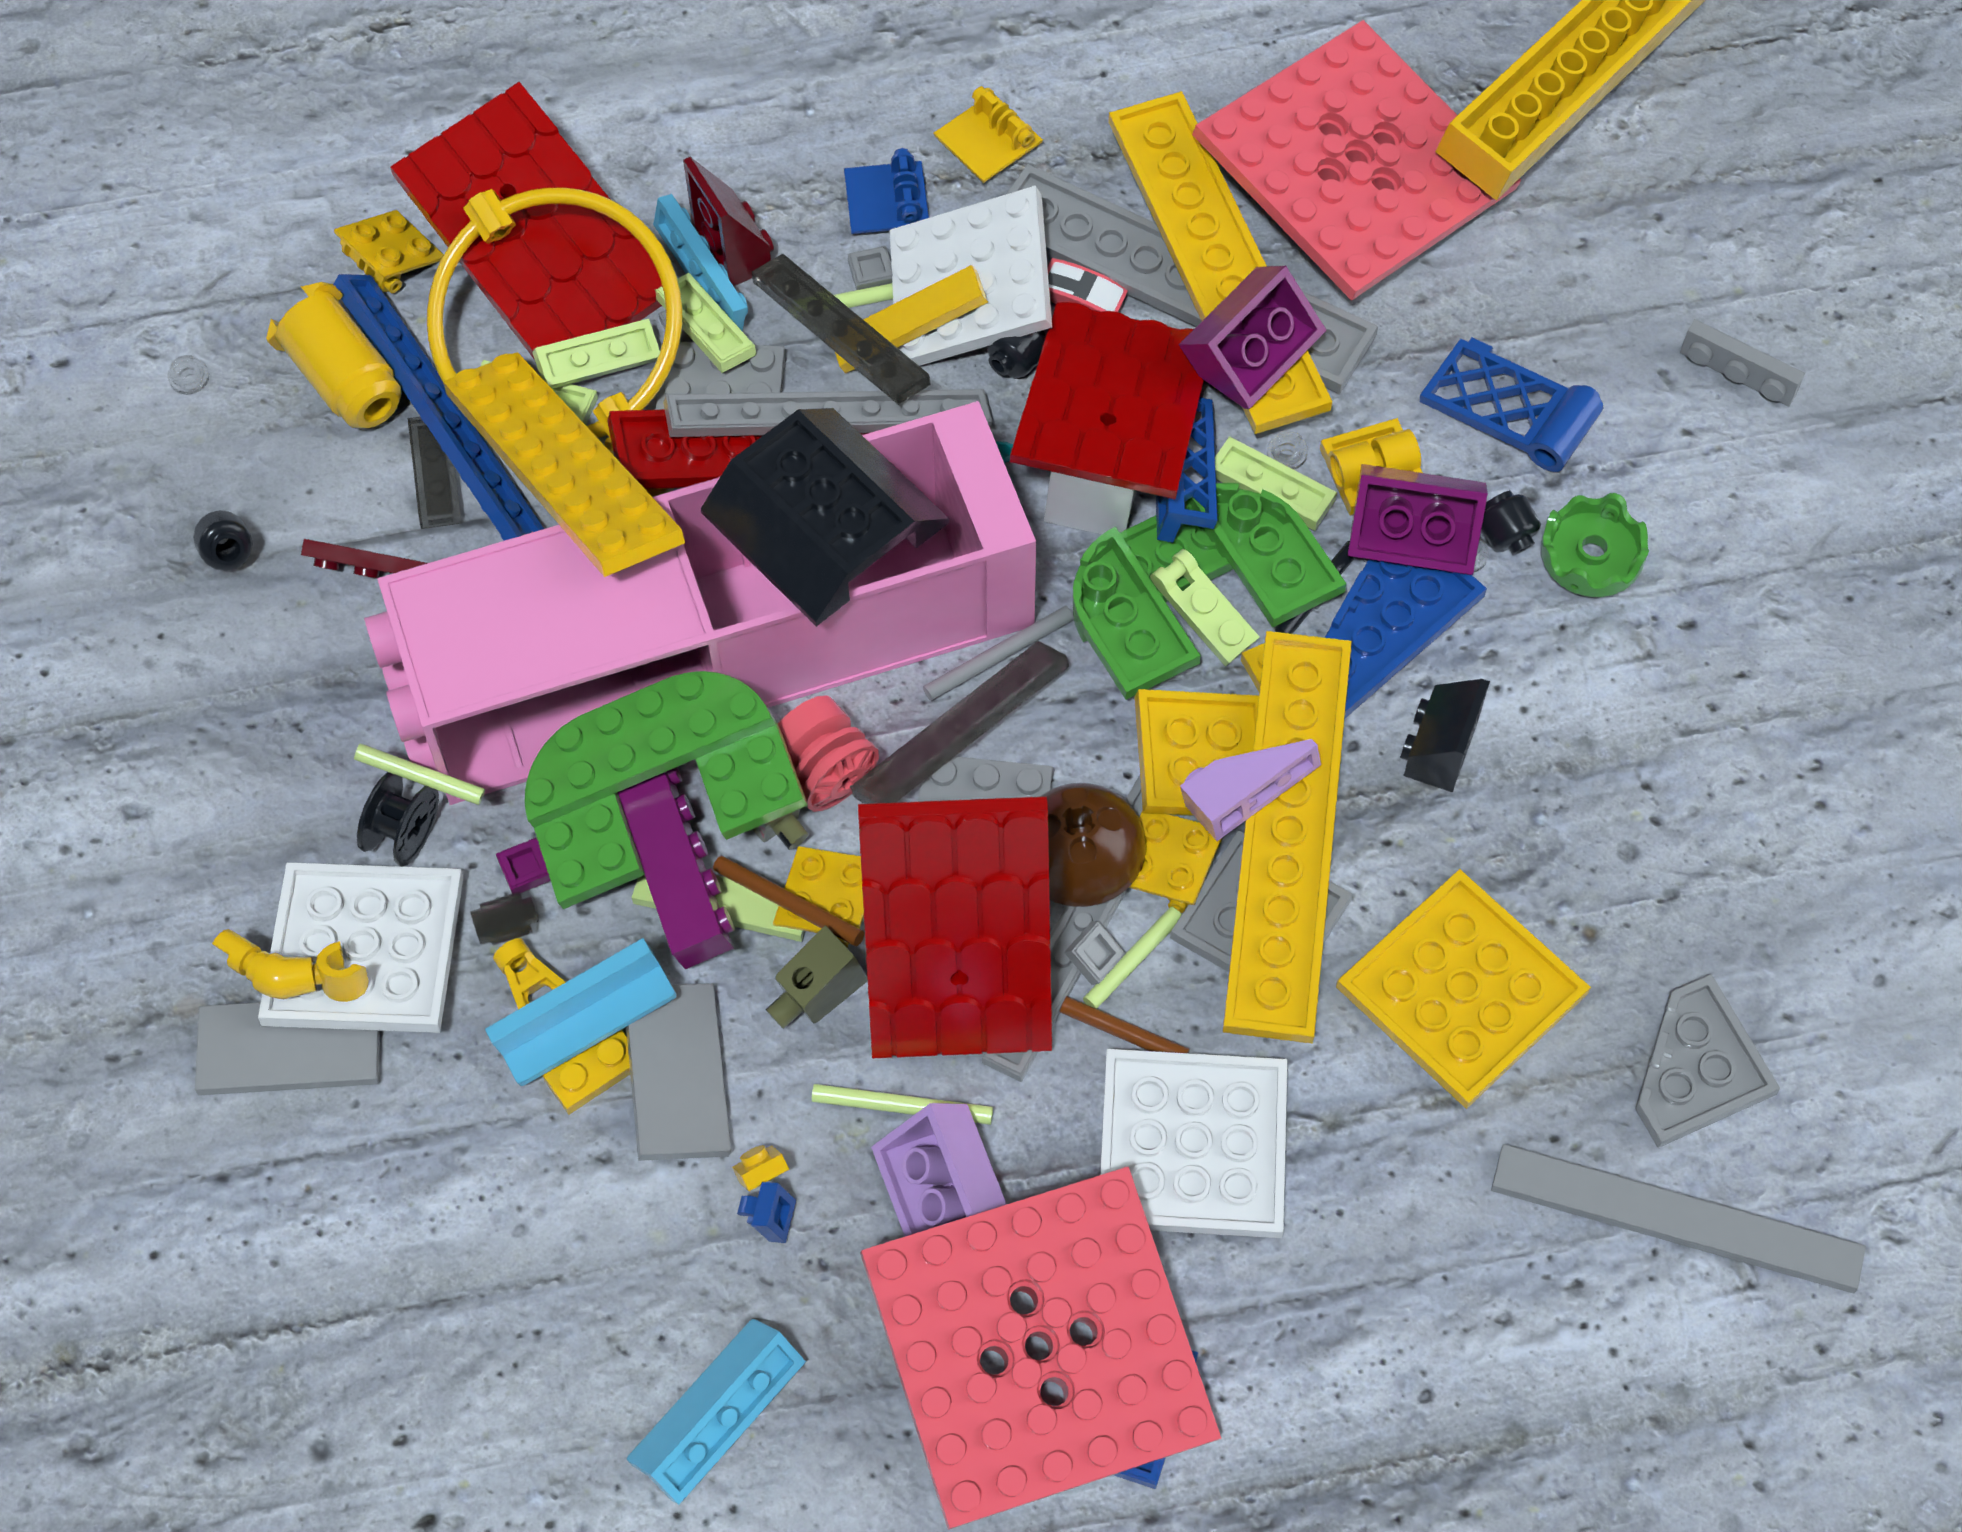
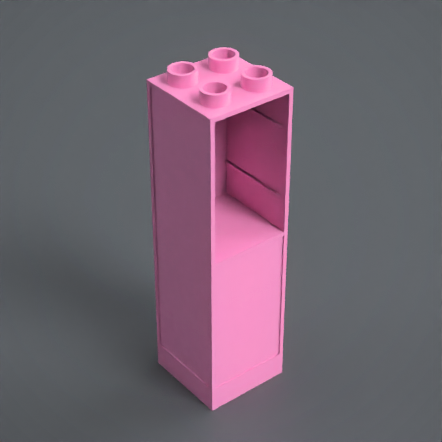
M979 401L862 435L949 518V523L918 548H915L905 538L848 583L850 601L817 627L701 513L702 505L719 478L654 496L653 498L681 527L685 544L607 577H604L560 525H556L377 578L387 611L366 617L364 620L378 665L383 671L388 688L386 694L400 739L404 742L409 761L484 788L485 795L527 782L531 766L541 748L556 731L574 718L678 674L707 671L731 676L748 685L769 708L1011 634L1034 624L1036 539ZM445 793L449 805L466 801Z

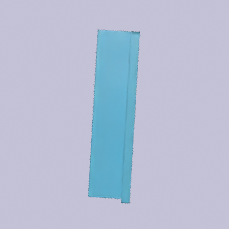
M644 938L487 1027L485 1031L491 1043L503 1055L515 1081L520 1086H525L676 998L677 994L654 952Z
M751 1319L628 1455L627 1461L633 1467L649 1476L670 1500L680 1505L806 1361L780 1331L756 1319Z

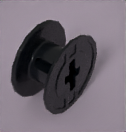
M387 772L374 786L364 805L358 823L357 845L361 851L366 852L373 850L381 843L384 837L393 839L394 861L398 866L403 867L407 866L417 857L431 833L437 816L439 793L436 789L424 786L415 794L412 800L402 797L403 778Z

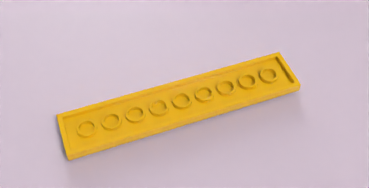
M1180 91L1109 112L1108 123L1200 319L1203 321L1256 267H1267L1215 158L1192 135L1195 125L1198 123L1183 92ZM1307 350L1250 409L1243 408L1254 434H1258L1331 411L1333 401Z
M518 352L497 356L488 364L475 369L462 370L455 377L443 381L446 394L604 577L685 544L681 527Z
M1266 631L1253 752L1313 739L1318 745L1321 766L1245 821L1223 1033L1313 1044L1352 643L1349 640Z

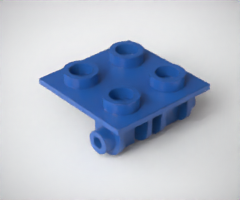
M897 149L891 158V164L844 168L851 234L889 231L929 218L922 161H914V156L908 149Z

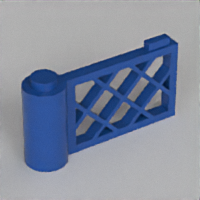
M1471 337L1469 342L1460 338L1420 394V402L1527 452L1531 460L1544 470L1550 472L1561 471L1604 409L1599 393L1587 385H1573L1567 388L1492 353L1493 347L1473 337ZM1462 355H1466L1478 361L1480 368L1459 372L1457 362ZM1507 374L1514 378L1516 385L1495 389L1491 377ZM1484 378L1488 391L1467 395L1463 382ZM1456 384L1460 397L1444 399L1435 393L1440 387ZM1541 390L1552 395L1549 402L1531 406L1527 393ZM1520 395L1524 408L1503 412L1499 399ZM1492 401L1496 413L1480 416L1472 411L1471 405ZM1528 418L1531 428L1523 436L1510 430L1507 422Z

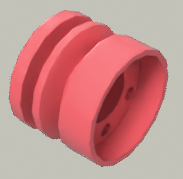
M827 695L816 696L801 703L777 723L807 801V808L814 812L829 809L853 794L872 773L879 759V751L875 745L865 739V734L860 729L851 727L850 717L834 699Z

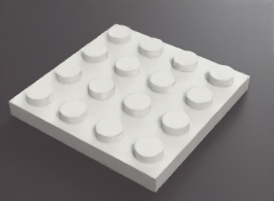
M1036 185L889 230L893 274V304L970 265H973L977 270L988 303L896 348L897 363L903 370L990 346L1000 338L1021 337L1052 328L1042 194Z
M287 862L270 954L279 953L284 957H312L313 963H316L317 956L322 949L340 941L345 966L342 969H346L352 964L366 967L369 983L365 994L358 999L348 1002L330 999L323 992L321 984L316 985L317 990L315 992L284 1000L262 994L258 1015L261 1026L440 1033L463 884L462 870L453 868Z
M1107 1049L1100 1175L1129 1166L1150 1231L1282 1238L1284 1231L1287 1059Z

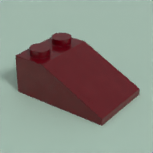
M692 157L683 159L692 225L700 236L705 237L710 252L718 264H722L725 267L732 285H739L771 270L770 252L774 251L772 240L765 229L759 230L756 226L754 213L747 201L740 202L732 188Z

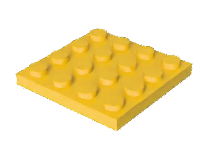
M1461 869L1453 874L1337 980L1336 988L1466 1109L1585 998L1591 989L1583 979Z

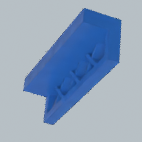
M1199 398L1197 412H1201L1202 419L1193 423L1191 437L1203 449L1194 453L1190 448H1187L1176 499L1156 495L1157 540L1174 542L1181 523L1214 529L1217 523L1212 399ZM1192 466L1204 479L1196 484L1184 473V470ZM1193 497L1205 508V512L1185 509V501Z

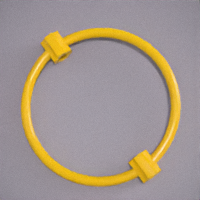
M542 188L515 194L503 200H500L493 189L478 193L463 207L471 221L458 233L443 255L434 275L427 306L428 341L434 364L442 382L456 375L447 352L443 329L445 297L453 272L463 254L479 236L482 237L484 242L489 244L511 233L516 223L510 214L522 209L546 204H568L592 209L608 216L626 228L642 244L652 259L661 279L665 295L666 327L664 340L653 370L645 383L629 401L624 393L619 392L607 397L592 410L598 421L587 425V427L597 438L606 435L610 437L607 422L609 412L643 410L662 387L677 354L682 330V302L677 276L669 256L654 233L641 219L615 201L592 192L571 188Z

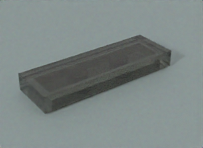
M421 417L407 418L421 529L462 524L456 468L443 452Z

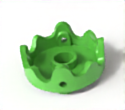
M1609 493L1598 499L1577 495L1558 512L1552 510L1541 541V556L1550 576L1560 586L1572 593L1585 597L1600 598L1612 596L1627 589L1641 574L1649 553L1646 524L1643 521L1638 522L1631 517L1627 510L1626 500L1617 493ZM1589 543L1596 544L1603 549L1604 554L1597 557L1590 556L1583 550V546Z

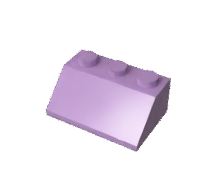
M930 1103L871 1147L904 1236L1007 1205L967 1104Z

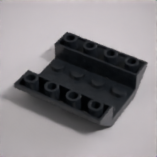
M834 408L796 410L730 460L701 507V513L816 627L850 601L848 583L905 538L915 548H918L949 523V518Z

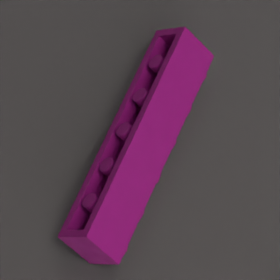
M675 767L617 793L671 953L684 969H688L734 949L729 933L735 931L726 907H719L715 895L721 893V888L711 868L706 870L702 858L708 855L707 848L698 831L693 833L689 820L694 819L695 815L686 795L680 796L676 784L682 782V778L678 768Z

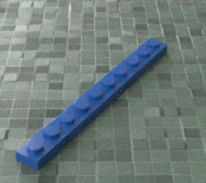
M339 274L333 285L343 294L341 300L344 306L354 317L365 336L393 369L394 378L401 386V390L408 397L422 421L427 425L443 452L448 456L460 474L461 479L467 484L482 510L488 515L503 541L543 530L544 527L477 429L447 396L438 372L371 275Z

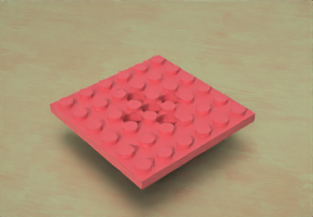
M1364 20L1195 125L1192 133L1201 145L1351 301L1517 189L1521 182L1519 178L1496 201L1435 152L1449 123L1457 114Z
M1129 1166L861 1250L860 1255L948 1530L1221 1439ZM1024 1292L1031 1296L1034 1304L1033 1312L1029 1314L1017 1313L1011 1306V1294ZM1081 1322L1089 1326L1093 1335L1091 1344L1079 1345L1074 1342L1070 1336L1071 1324ZM1035 1336L1042 1338L1048 1345L1049 1353L1047 1358L1036 1360L1030 1357L1025 1348L1026 1339ZM986 1351H994L1000 1354L1004 1360L1003 1372L994 1375L987 1373L981 1366V1354ZM1045 1382L1058 1384L1064 1395L1062 1404L1052 1406L1044 1402L1040 1393L1041 1385Z

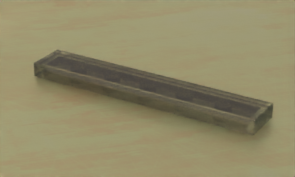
M781 254L751 272L755 285L898 405L931 385L930 376L925 370L786 255Z
M1040 641L1034 643L851 785L850 788L854 798L864 804L896 803L1066 670L1069 667L1066 655Z

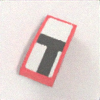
M1052 258L1047 266L1050 301L1054 304H1057V302H1074L1082 304L1091 310L1118 312L1128 292L1127 289L1109 277L1071 262Z

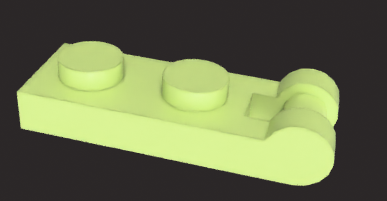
M1181 549L1172 557L1173 562L1166 568L1159 567L1150 575L1151 580L1226 667L1254 644L1260 636L1198 567V563L1192 554L1186 549ZM1182 576L1191 584L1184 591L1176 583Z

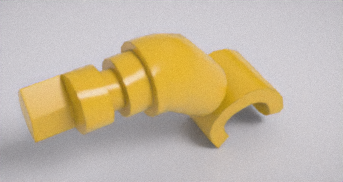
M230 929L219 933L212 943L229 954L227 959L229 968L240 975H246L247 979L253 982L255 990L272 998L284 1000L315 992L317 990L316 985L321 984L323 992L330 999L348 1002L358 999L365 994L368 988L369 981L366 967L352 964L350 967L342 969L345 966L340 941L322 949L317 956L316 963H313L312 957H284L279 953L270 954L267 951H262L260 947Z

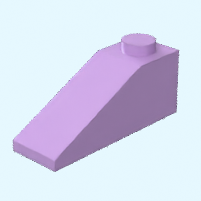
M1313 739L1214 760L1205 768L1200 767L1192 771L1185 779V782L1180 785L1185 806L1212 837L1218 841L1321 766L1318 745Z

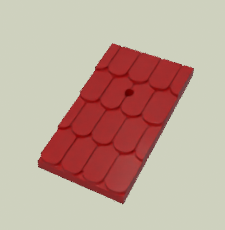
M520 81L505 90V93L499 94L473 111V114L467 115L443 131L441 135H437L408 154L406 158L404 157L390 166L394 178L447 247L471 221L463 207L467 205L472 197L490 189L496 192L500 200L515 194L542 188L579 189L610 199L592 177L590 170L559 134L558 128ZM546 204L512 213L510 216L516 223V226L512 228L511 233L489 244L484 242L482 237L479 236L469 246L459 261L533 359L532 352L537 347L641 321L662 306L656 300L655 292L656 289L662 287L661 279L652 259L642 244L615 220L602 213L581 206Z
M1057 302L1052 316V328L1048 329L1010 454L1011 463L1051 471L1044 522L1101 535L1115 526L1119 532L1127 529L1136 491L1176 499L1204 381L1199 377L1179 346L1194 329H1176L1156 320H1136L1115 311L1100 312L1091 310L1079 303Z
M1047 796L858 804L872 1059L892 1058V1056H897L898 1058L937 1056V1054L945 1056L982 1054V1052L993 1054L1027 1052V1050H1032V1052L1052 1051Z

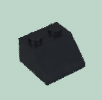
M1476 679L1439 684L1434 686L1430 700L1421 698L1413 721L1420 724L1416 736L1408 734L1400 758L1407 760L1404 772L1405 777L1453 793L1480 718L1490 681Z

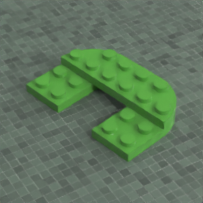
M1216 483L1217 523L1214 529L1181 523L1174 542L1157 540V521L1155 515L1122 532H1119L1115 526L1098 537L1089 546L1080 559V566L1073 583L1072 609L1074 622L1080 638L1083 642L1088 640L1125 700L1135 696L1138 689H1149L1200 664L1201 655L1166 604L1168 600L1156 588L1150 577L1159 567L1166 568L1173 562L1172 557L1181 549H1186L1192 554L1198 563V567L1210 580L1234 569L1272 627L1345 592L1346 582L1302 518L1289 504L1263 489L1261 494L1239 489V483ZM1193 497L1185 501V509L1205 512V508ZM1184 576L1176 581L1182 591L1191 585Z
M696 671L678 674L584 713L562 726L548 739L536 756L529 771L525 788V811L528 822L534 827L557 902L563 909L645 875L617 792L694 759L696 760L719 829L726 840L808 806L781 730L765 703L748 685L731 676L715 672Z

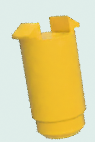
M324 282L300 286L308 297L290 308L280 322L273 319L270 320L266 337L267 342L274 349L285 351L331 411L338 417H342L350 427L364 429L375 427L385 422L397 409L402 394L401 386L394 378L393 369L338 302L343 297V294L337 287Z

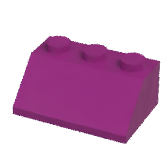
M1286 265L1256 267L1179 346L1199 377L1244 409H1250L1327 330Z
M1361 464L1348 556L1473 575L1488 495L1486 482Z

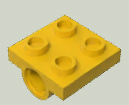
M1398 418L1323 439L1320 443V451L1349 516L1354 513L1361 464L1423 473L1421 470V453L1416 437L1410 429H1402Z

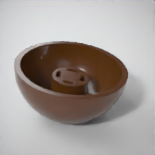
M1091 783L1065 784L1043 794L1041 797L1047 796L1050 900L1066 906L1087 907L1105 903L1128 889L1140 873L1146 855L1144 830L1130 804L1114 791Z

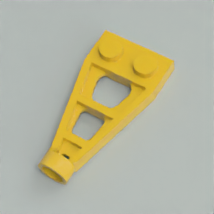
M515 938L506 942L493 955L494 962L502 973L506 975L518 1010L529 1004L528 996L543 986H548L553 990L565 983L563 979L533 955L522 938ZM526 965V967H525L524 970H522V971H520V972H516V971H518L519 969H521L522 967H524V966ZM620 1030L542 1075L544 1081L568 1115L630 1075L627 1037Z

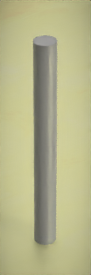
M1067 606L1058 609L923 686L926 696L930 701L940 697L1074 620L1071 610Z

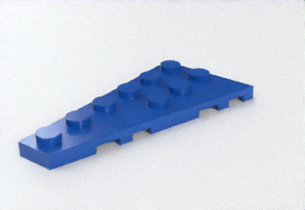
M1369 559L1357 576L1325 638L1352 641L1344 719L1484 598L1487 588L1470 574Z

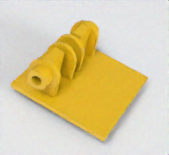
M980 86L972 94L974 105L935 131L933 135L985 183L1041 144L1043 139L1032 130L1029 124L1021 120L1017 113L1009 108L1007 103L1002 102L991 88Z
M397 210L334 229V233L341 239L342 252L349 256L359 269L364 270L366 275L374 277L375 282L384 292L396 293L402 286L400 281L401 274L439 262L444 255Z
M1142 810L1139 820L1144 830L1146 855L1140 873L1128 888L1168 898V907H1174L1180 913H1183L1189 904L1195 905L1222 838L1216 841L1199 822L1169 814L1143 813Z
M798 846L784 889L860 928L864 918L861 856ZM778 906L773 921L774 926L818 933L821 930L820 927ZM838 938L846 947H848V942Z

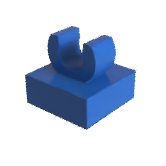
M762 1182L758 1197L741 1196L737 1214L748 1216L747 1223L751 1224L769 1242L786 1243L796 1199L779 1183Z

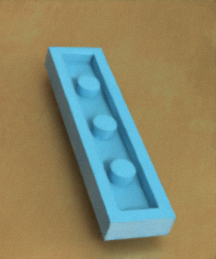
M672 194L659 197L655 211L654 227L685 274L690 273L740 330L743 331L745 316L748 313L745 297L742 293L736 291L729 280L725 267L722 264H718L710 252L707 240L704 236H700L692 225L687 210L680 207Z

